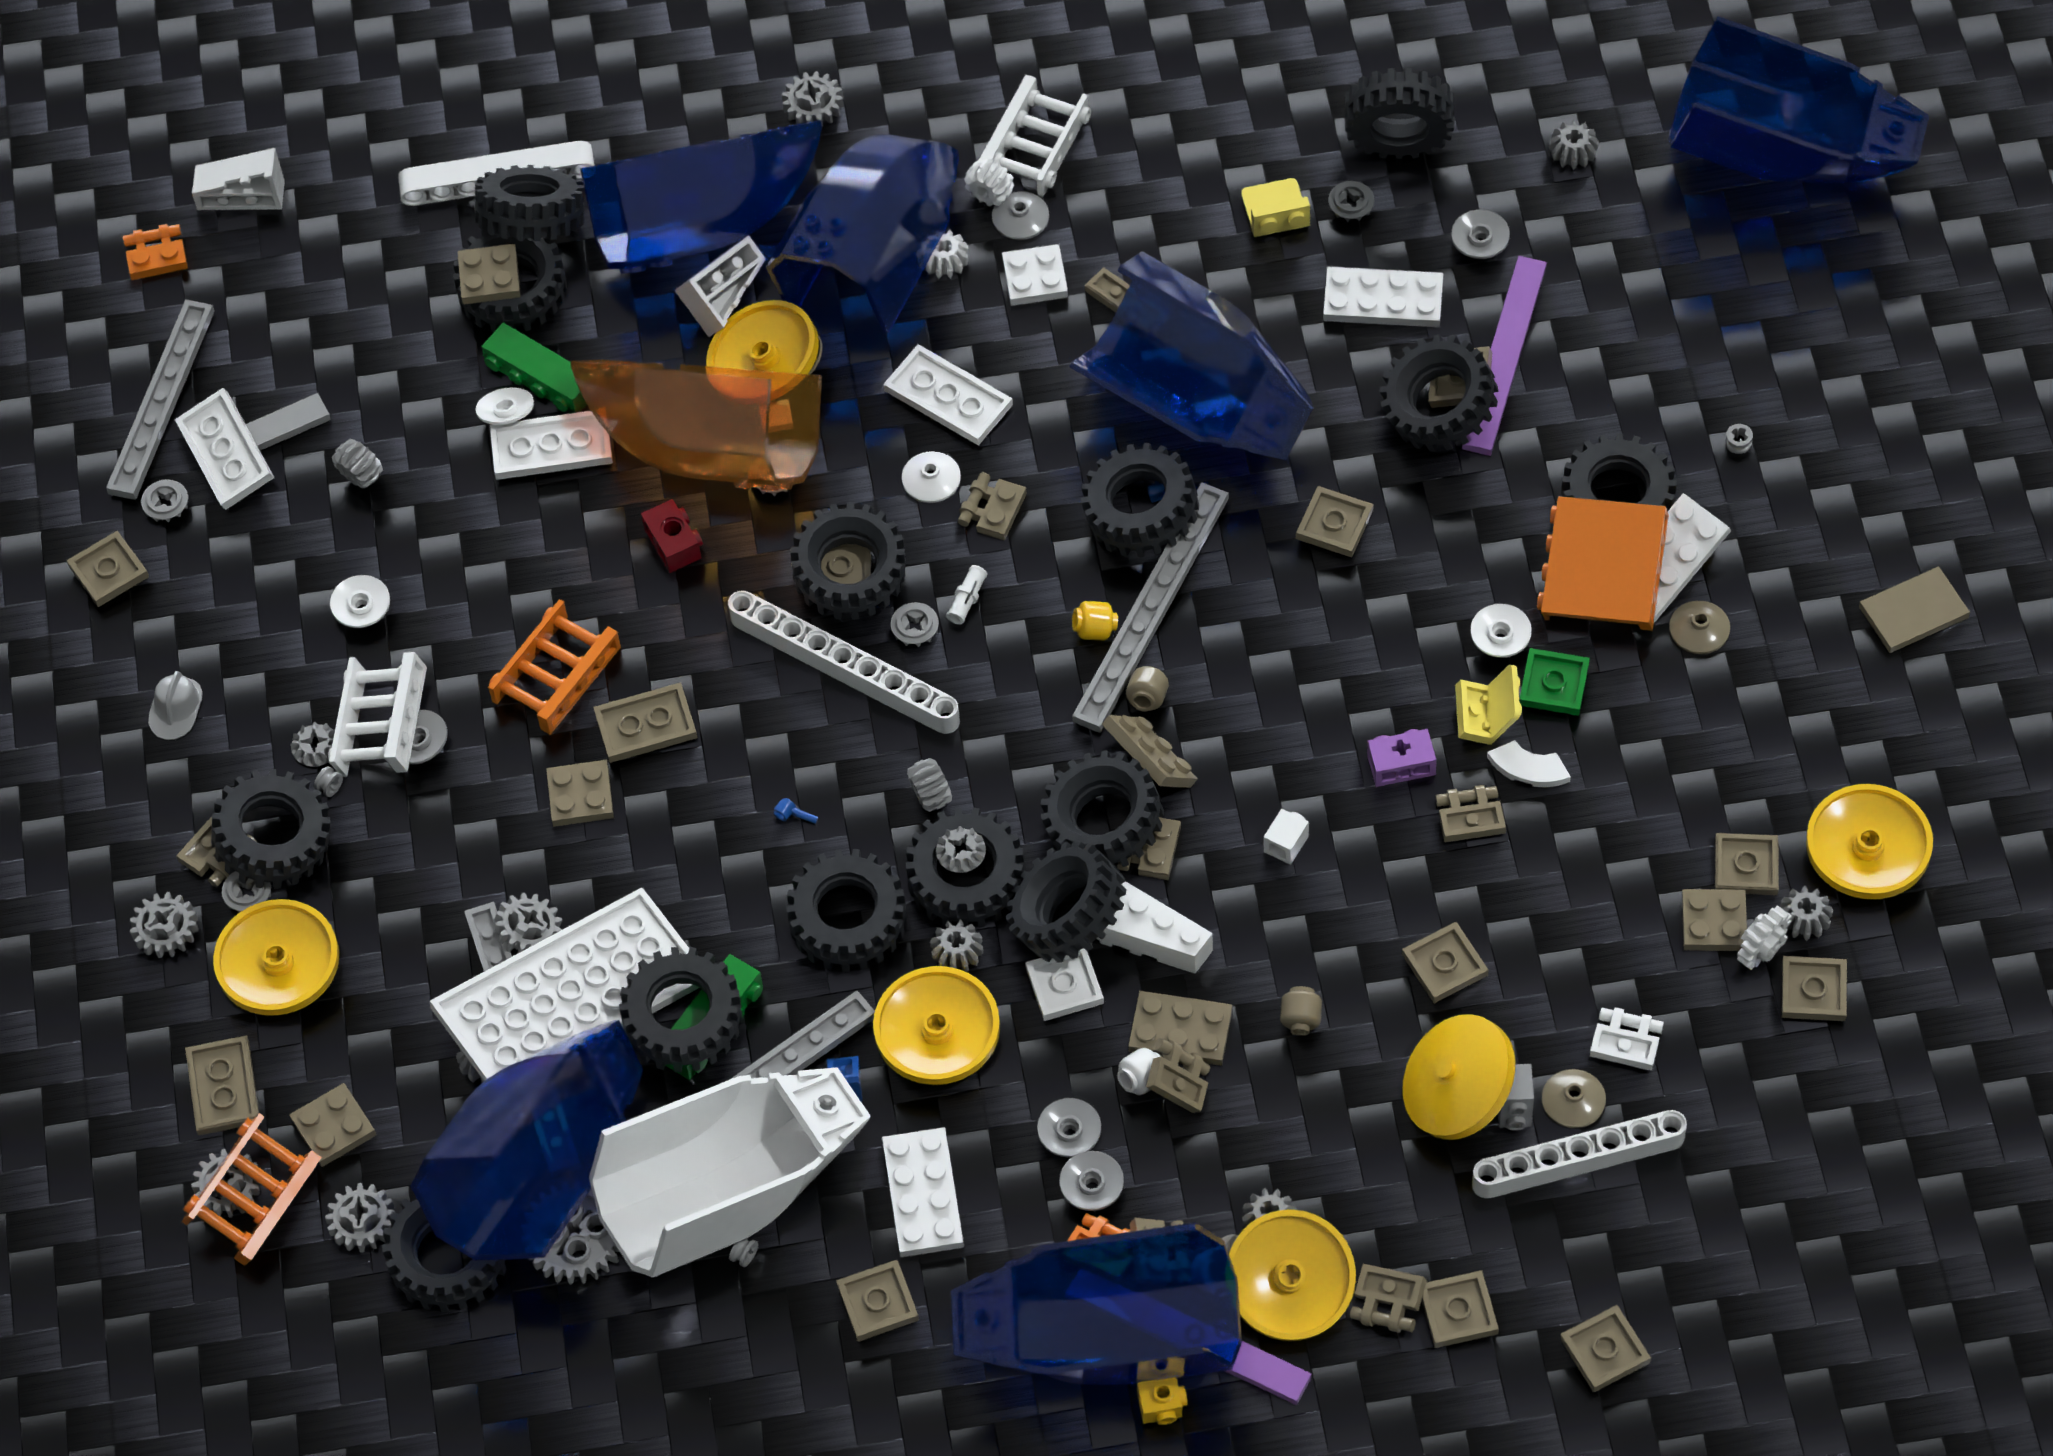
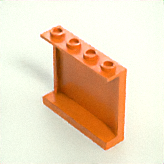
M1558 496L1557 506H1552L1550 513V523L1554 524L1553 533L1548 534L1546 540V552H1550L1548 563L1543 564L1542 581H1545L1544 592H1539L1537 608L1541 610L1544 619L1550 620V616L1629 623L1638 624L1641 630L1653 631L1669 519L1666 506Z

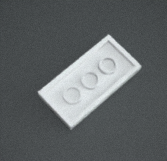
M1327 267L1323 321L1440 327L1443 273Z
M919 344L883 384L884 391L978 446L1013 406L1011 397Z
M224 388L175 419L220 505L225 510L274 478L234 402Z
M606 409L521 420L503 425H490L496 480L613 463Z
M1684 493L1668 511L1669 519L1654 623L1731 532L1727 525Z
M945 1127L882 1137L900 1257L964 1248Z

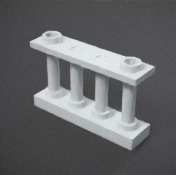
M1025 75L980 159L986 160L989 158L994 163L999 162L1001 167L1008 169L1007 171L1037 180L1038 196L1043 197L1047 189L1053 187L1057 171L1082 124H1087L1090 119L1091 108H1089L1088 95L1082 94L1077 105L1074 106L1041 95L1037 90L1036 78ZM1038 105L1068 115L1070 118L1065 127L1029 116L1028 111L1031 106L1035 107ZM1026 126L1059 138L1054 148H1050L1017 137L1016 133L1019 128ZM1014 147L1044 157L1047 160L1042 170L1007 159L1005 158V153L1008 149Z
M415 652L404 653L402 664L399 668L366 671L355 657H349L347 670L344 672V687L332 748L328 752L329 763L343 777L348 775L350 761L385 759L396 773L408 772L427 670L426 665ZM398 680L397 691L394 694L363 697L365 683ZM394 706L392 717L389 720L358 723L360 709ZM388 733L387 743L384 747L353 749L355 735Z

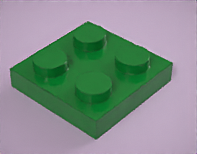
M1530 648L1519 703L1525 707L1579 716L1590 658Z

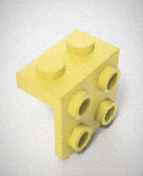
M1290 178L1242 189V199L1254 237L1310 226L1308 197H1302L1296 179Z
M1508 665L1489 685L1460 680L1455 685L1458 738L1491 745L1520 718L1522 713V705L1519 703L1520 678L1517 675L1516 666Z

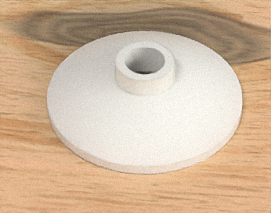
M521 388L495 390L480 399L476 406V413L481 421L488 424L503 425L513 423L531 412L534 406L533 396Z
M924 452L914 456L907 462L902 472V484L905 491L913 499L924 503H937L946 500L956 492L961 480L960 469L957 463L950 456L940 452ZM928 471H935L934 473H931V474L926 473V472H928Z
M357 575L345 579L334 589L330 599V606L334 617L343 625L353 628H362L375 624L384 617L390 605V595L385 584L379 579L368 575ZM360 605H366L363 608H358Z
M1493 604L1483 608L1475 615L1471 624V637L1474 644L1482 652L1493 657L1516 655L1528 645L1531 638L1532 629L1528 617L1520 609L1508 604ZM1503 634L1505 637H1497L1496 635Z

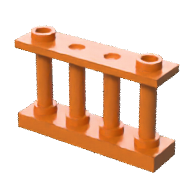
M560 599L553 607L546 610L539 625L501 672L496 673L491 678L488 686L493 703L498 704L506 694L536 711L540 729L549 735L553 733L621 648L618 632L614 629L607 627L602 634L596 636L567 619L565 603ZM558 629H561L588 644L591 648L584 656L577 657L549 640ZM542 650L572 667L573 670L566 679H559L531 662ZM524 672L554 689L555 693L549 700L543 702L515 686L514 683Z
M260 1113L252 1120L247 1117L236 1133L240 1135V1138L199 1197L194 1194L184 1206L183 1211L187 1214L181 1221L187 1225L195 1216H198L236 1243L235 1247L239 1249L234 1259L243 1265H246L255 1256L322 1158L312 1150L304 1157L300 1154L296 1156L257 1128L264 1119V1116ZM249 1139L289 1166L288 1170L292 1174L287 1182L283 1180L279 1182L239 1154ZM232 1164L272 1192L271 1196L275 1199L269 1208L265 1205L260 1207L222 1180ZM213 1190L254 1217L253 1221L257 1225L251 1234L247 1231L243 1233L204 1205Z

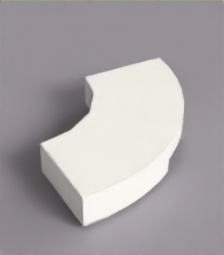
M1515 740L1487 752V758L1500 773L1513 781L1516 779L1533 784V787H1553L1570 782L1571 776L1557 753L1548 755L1532 754L1522 749Z

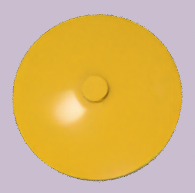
M781 300L762 301L739 310L727 319L728 321L724 328L716 332L712 338L706 358L708 375L723 396L741 404H762L784 396L804 380L815 363L819 349V338L815 325L807 313L797 305Z
M1858 784L1833 792L1816 807L1808 824L1806 848L1815 871L1834 889L1857 898L1883 899L1908 890L1923 876L1932 854L1933 835L1924 812L1909 797L1889 787L1876 784Z
M287 899L260 902L238 913L228 922L219 935L213 955L214 971L225 995L242 1009L260 1015L288 1014L313 1003L331 984L339 963L338 942L328 920L313 907L302 902Z
M931 966L909 972L887 988L876 1006L873 1029L879 1053L890 1068L911 1081L940 1085L962 1080L975 1073L987 1062L998 1042L1000 1020L996 1002L988 988L980 980L956 968Z
M1470 1014L1448 1018L1427 1032L1413 1050L1403 1078V1100L1411 1120L1425 1132L1446 1140L1470 1136L1490 1123L1505 1104L1514 1081L1515 1055L1508 1036L1491 1021Z
M1289 1209L1265 1214L1243 1229L1229 1251L1225 1267V1282L1227 1293L1234 1309L1252 1329L1273 1339L1298 1341L1323 1333L1340 1319L1349 1306L1354 1293L1356 1269L1350 1247L1333 1225L1315 1214Z

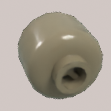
M1152 666L1137 668L1133 671L1126 689L1128 701L1133 707L1141 711L1158 709L1162 705L1169 687L1168 678L1162 671Z
M1303 986L1292 987L1290 992L1282 996L1280 1021L1284 1027L1291 1029L1292 1034L1308 1035L1310 1030L1320 1026L1322 999L1318 994H1315L1314 989Z

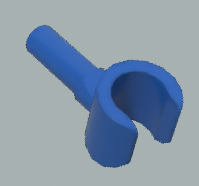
M1154 481L1155 484L1147 486L1152 503L1162 500L1165 494L1164 485L1157 481Z
M787 798L780 800L774 808V815L781 821H786L791 814L814 824L818 820L817 816L796 808L795 804Z

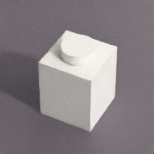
M1281 809L1264 835V852L1291 865L1309 837V821H1306L1299 813H1290Z

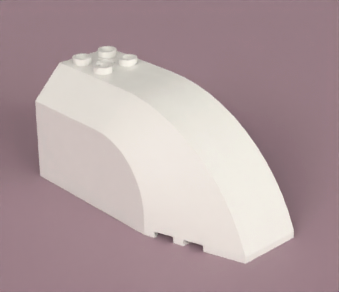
M838 1068L798 1071L797 1075L781 1076L780 1073H769L768 1077L751 1078V1075L738 1076L601 1131L589 1176L599 1219L631 1270L650 1277L658 1276L735 1244L771 1223L853 1140L869 1121L870 1114Z

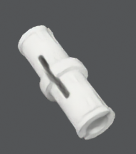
M977 565L970 566L962 585L958 586L955 591L956 597L946 614L948 620L955 624L964 623L971 605L975 604L979 598L978 591L987 577L986 570Z

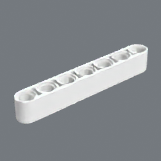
M574 141L406 168L398 174L401 201L406 205L416 206L475 196V183H477L479 177H484V173L488 171L496 173V169L501 167L505 170L511 169L513 165H517L519 168H525L527 165H534V168L550 166L551 170L563 169L566 175L573 173L576 175V179H585L595 173L592 146L586 141Z
M1668 1110L1482 1159L1474 1166L1472 1187L1475 1194L1479 1197L1493 1198L1675 1150L1684 1142L1687 1127L1686 1118L1678 1111ZM1673 1127L1677 1129L1678 1132L1669 1133L1665 1130V1128ZM1642 1135L1645 1136L1648 1140L1638 1141L1634 1138V1136ZM1606 1143H1612L1616 1145L1617 1148L1607 1149L1603 1145ZM1575 1151L1584 1152L1586 1156L1576 1157L1572 1153ZM1550 1159L1556 1162V1164L1548 1166L1541 1161ZM1519 1167L1524 1169L1525 1172L1517 1174L1512 1172L1511 1169ZM1488 1175L1493 1177L1494 1180L1485 1182L1480 1177Z

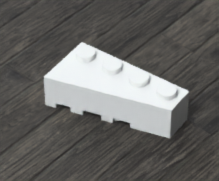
M1127 882L1122 883L1126 888V895L1120 897V900L1124 903L1123 909L1115 912L1114 917L1117 919L1115 925H1108L1103 931L1107 935L1102 940L1099 937L1096 939L1100 940L1101 944L1111 947L1112 945L1129 949L1132 954L1157 958L1158 962L1196 974L1213 951L1212 933Z

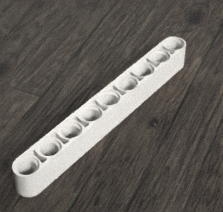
M737 591L730 596L728 600L732 624L738 629L940 733L949 734L959 727L958 703L952 696L747 591ZM793 634H796V635H797V636H795V637H788V636L793 635ZM817 647L823 648L821 650H813ZM842 660H847V661H848V662H846V663H838V662H840V661H842ZM868 673L874 674V675H872V676H867V677L864 676L865 674H868ZM895 686L899 687L898 689H895V690L889 689V688L895 687ZM917 700H925V701L922 702V703H916V702H915V701H917ZM943 713H950L948 716H941Z

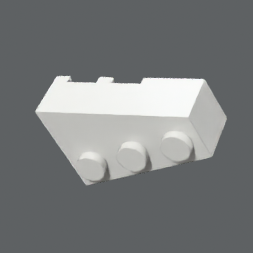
M272 148L195 166L192 195L197 210L282 209L285 181L276 149Z
M750 236L732 246L675 290L708 337L724 328L731 312L739 304L741 296L746 288L750 286L766 259Z

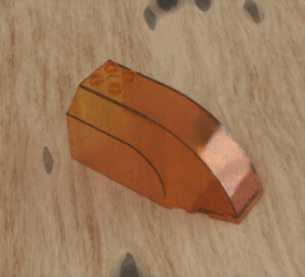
M605 359L571 361V369L579 390L589 409L607 433L632 455L665 472L682 477L734 482L735 488H752L753 486L761 487V490L779 491V489H792V484L804 483L818 453L822 375L680 364V370L664 369V363H639L637 361Z

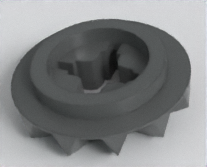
M1357 181L1342 182L1331 190L1328 198L1330 211L1335 213L1336 218L1343 217L1347 222L1355 218L1360 221L1362 216L1370 215V211L1374 207V195L1371 189L1363 183ZM1347 196L1353 202H1356V207L1347 203Z

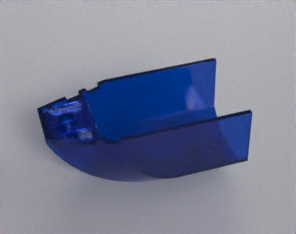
M1717 16L1690 66L1679 95L1668 142L1671 148L1760 179L1814 183L1859 182L1889 176L1916 165L1919 161L1929 115L1900 95L1895 97L1884 90V84L1876 79L1874 82L1859 73L1861 69L1852 63Z
M821 120L740 135V138L726 141L719 139L580 168L595 242L609 269H619L620 274L644 271L646 270V264L647 268L672 265V259L727 246L760 229L784 208L803 182L817 150L822 129Z
M891 134L872 135L850 147L806 196L766 267L782 301L790 302L800 307L823 265L832 266L862 286L883 332L890 333L949 224L950 215L948 211L949 205L953 200L952 185L956 180L959 161L958 150L945 143Z
M1143 251L1120 265L1118 272L1132 279V282L1112 322L1096 345L1071 362L1069 367L1196 441H1208L1222 444L1223 447H1236L1249 450L1251 453L1286 460L1313 410V405L1304 387L1272 349L1251 320L1240 309L1223 297Z
M613 1020L582 1031L512 1064L489 1077L471 1093L423 1159L411 1184V1188L436 1237L474 1260L545 1258L592 1189L589 1176L601 1131L626 1121L623 1115L626 1104H632L643 1072V1068L619 1020Z
M1195 1222L1040 1245L1032 1249L1031 1253L1017 1260L1012 1259L1006 1262L1002 1268L992 1273L986 1272L951 1290L953 1349L955 1356L1069 1383L1087 1385L1130 1384L1233 1370L1242 1344L1238 1279L1225 1241Z

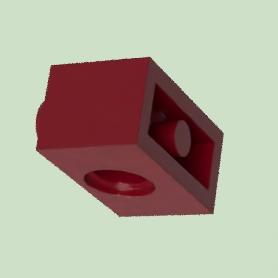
M673 499L641 513L644 530L669 573L702 558L700 546L703 545L702 539L696 529H690L688 525L690 520L683 507L678 509Z

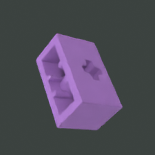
M1411 729L1403 734L1393 736L1381 735L1373 740H1368L1367 757L1376 787L1436 775V757L1428 729Z

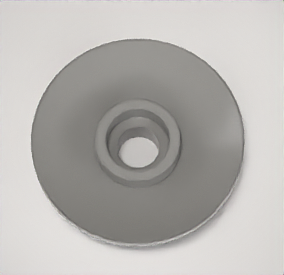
M1013 192L1000 206L995 205L992 211V222L995 229L1004 237L1013 240H1027L1039 235L1046 228L1049 221V210L1046 203L1039 196L1030 192Z
M1473 210L1464 213L1455 221L1452 228V241L1455 247L1461 253L1471 258L1486 259L1494 257L1501 253L1509 242L1510 231L1506 221L1500 215L1488 210Z
M419 710L409 764L426 762L435 757L444 747L448 734L447 726L437 713L429 710Z
M1075 1098L1060 1099L1048 1105L1041 1113L1037 1126L1038 1136L1043 1146L1051 1153L1061 1157H1073L1076 1154L1079 1155V1153L1082 1154V1152L1090 1151L1096 1145L1101 1134L1100 1117L1097 1111L1083 1100ZM1068 1129H1072L1076 1132L1074 1135L1064 1134V1132Z
M1085 1151L1082 1154H1076L1066 1162L1060 1174V1188L1063 1196L1071 1205L1082 1210L1096 1211L1104 1209L1113 1204L1123 1190L1124 1176L1120 1165L1114 1158L1103 1152ZM1090 1182H1094L1098 1185L1094 1189H1089L1086 1187L1087 1184Z

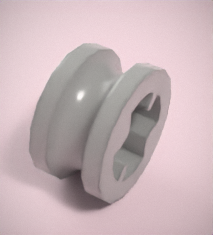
M1744 424L1730 426L1726 432L1725 439L1727 449L1735 454L1747 452L1752 446V430ZM1734 436H1736V438H1738V436H1743L1744 441H1742V439H1740V442L1734 441Z
M327 766L317 775L314 789H318L320 792L323 791V794L327 797H332L339 790L343 781V775L339 772H334L333 768Z
M747 1237L735 1243L731 1249L729 1259L733 1262L739 1260V1264L742 1267L748 1266L757 1252L758 1242L755 1240L748 1241Z

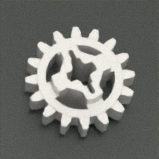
M1776 906L1775 909L1771 908L1768 914H1759L1741 937L1744 941L1741 944L1742 948L1737 953L1739 955L1737 960L1751 970L1754 966L1758 967L1761 961H1770L1788 938L1785 934L1788 930L1787 927L1791 923L1790 919L1792 916L1779 906Z

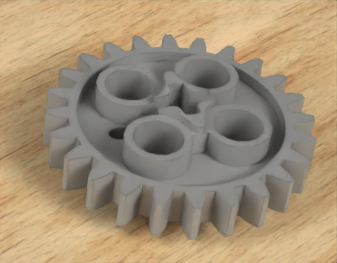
M578 1183L575 1191H570L569 1186L565 1184L564 1193L559 1194L553 1188V1198L549 1199L544 1195L540 1196L543 1203L542 1207L534 1204L531 1206L535 1216L526 1215L525 1219L529 1226L523 1227L522 1230L524 1236L527 1237L523 1239L525 1249H528L526 1251L528 1259L534 1260L533 1264L536 1270L543 1267L544 1277L547 1278L554 1272L557 1283L562 1280L563 1276H567L569 1285H572L575 1277L579 1276L584 1284L586 1283L587 1274H591L595 1279H598L597 1270L600 1268L608 1273L610 1271L607 1264L608 1261L618 1263V1257L615 1252L620 1251L606 1229L604 1228L596 1233L591 1232L593 1227L603 1226L599 1219L591 1186L584 1192L581 1183ZM570 1210L578 1211L575 1216H564ZM551 1235L559 1236V1238L556 1241H546V1239ZM576 1251H585V1254L581 1257H572V1254Z

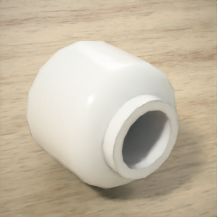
M1141 1048L1123 1058L1119 1063L1117 1073L1120 1085L1127 1092L1137 1095L1150 1091L1146 1085L1153 1058L1160 1057V1055L1147 1048Z

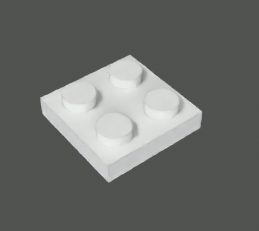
M1059 244L1002 253L1011 306L1068 297Z
M1084 948L1078 951L1077 958L1071 959L1068 955H1065L1064 961L1059 963L1053 958L1050 962L1042 958L1025 962L1026 970L1044 1021L1104 1004V997L1090 957Z

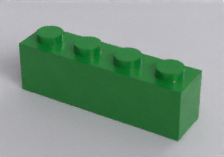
M502 323L481 346L484 362L491 370L496 372L499 370L507 375L513 383L526 386L534 395L539 398L548 399L563 412H581L598 392L594 375L505 323Z
M729 954L724 963L727 965L729 975H734L742 1006V1016H744L745 1009L751 1001L755 1002L762 993L761 973ZM703 990L699 992L671 1030H685L697 1025L706 1017L710 1001ZM708 1060L699 1062L700 1070L693 1071L692 1064L682 1065V1073H677L691 1080L696 1072L700 1073L705 1068ZM666 1064L668 1068L674 1071L673 1065Z

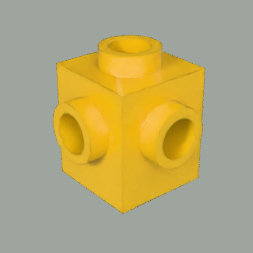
M1159 1374L1150 1377L1149 1381L1137 1383V1395L1143 1424L1157 1422L1160 1425L1173 1423L1177 1418L1182 1417V1406L1187 1405L1185 1387H1178L1176 1376L1168 1377L1166 1374Z

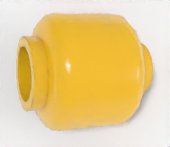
M1083 601L1079 608H1075L1073 611L1072 628L1081 639L1104 641L1110 637L1112 631L1117 630L1118 615L1113 613L1111 605L1107 602Z

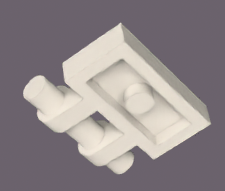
M1616 1007L1614 1010L1601 1008L1599 1020L1610 1022V1026L1597 1023L1590 1057L1652 1071L1660 1037L1651 1036L1648 1033L1661 1034L1664 1022L1654 1020L1652 1016L1642 1014L1641 1017L1624 1013V1009ZM1621 1025L1636 1028L1639 1030L1638 1032L1621 1029L1620 1027Z

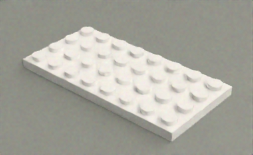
M640 888L430 1000V1008L496 1098H499L623 1030L619 1004L622 1003L620 992L622 987L627 988L626 977L629 972L637 974L639 972L638 963L642 959L648 964L653 962L654 952L660 950L664 957L671 955V947H678L679 954H688L689 947L645 890ZM675 984L664 988L656 995L652 1003L651 1012L654 1013L700 987L691 984Z

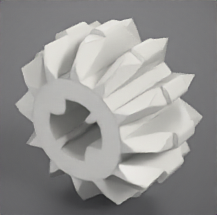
M989 158L986 160L978 159L966 173L964 178L966 182L965 188L971 191V196L978 198L980 203L985 202L990 207L993 204L1000 206L1012 192L1014 187L1012 180L1014 177L1008 174V169L1001 167L999 162L994 163Z
M938 230L935 237L928 235L926 242L922 243L920 248L921 264L926 267L928 274L936 272L938 279L943 274H947L950 279L953 272L961 274L963 266H967L969 261L968 245L966 242H963L961 234L953 236L951 230L946 234H942Z

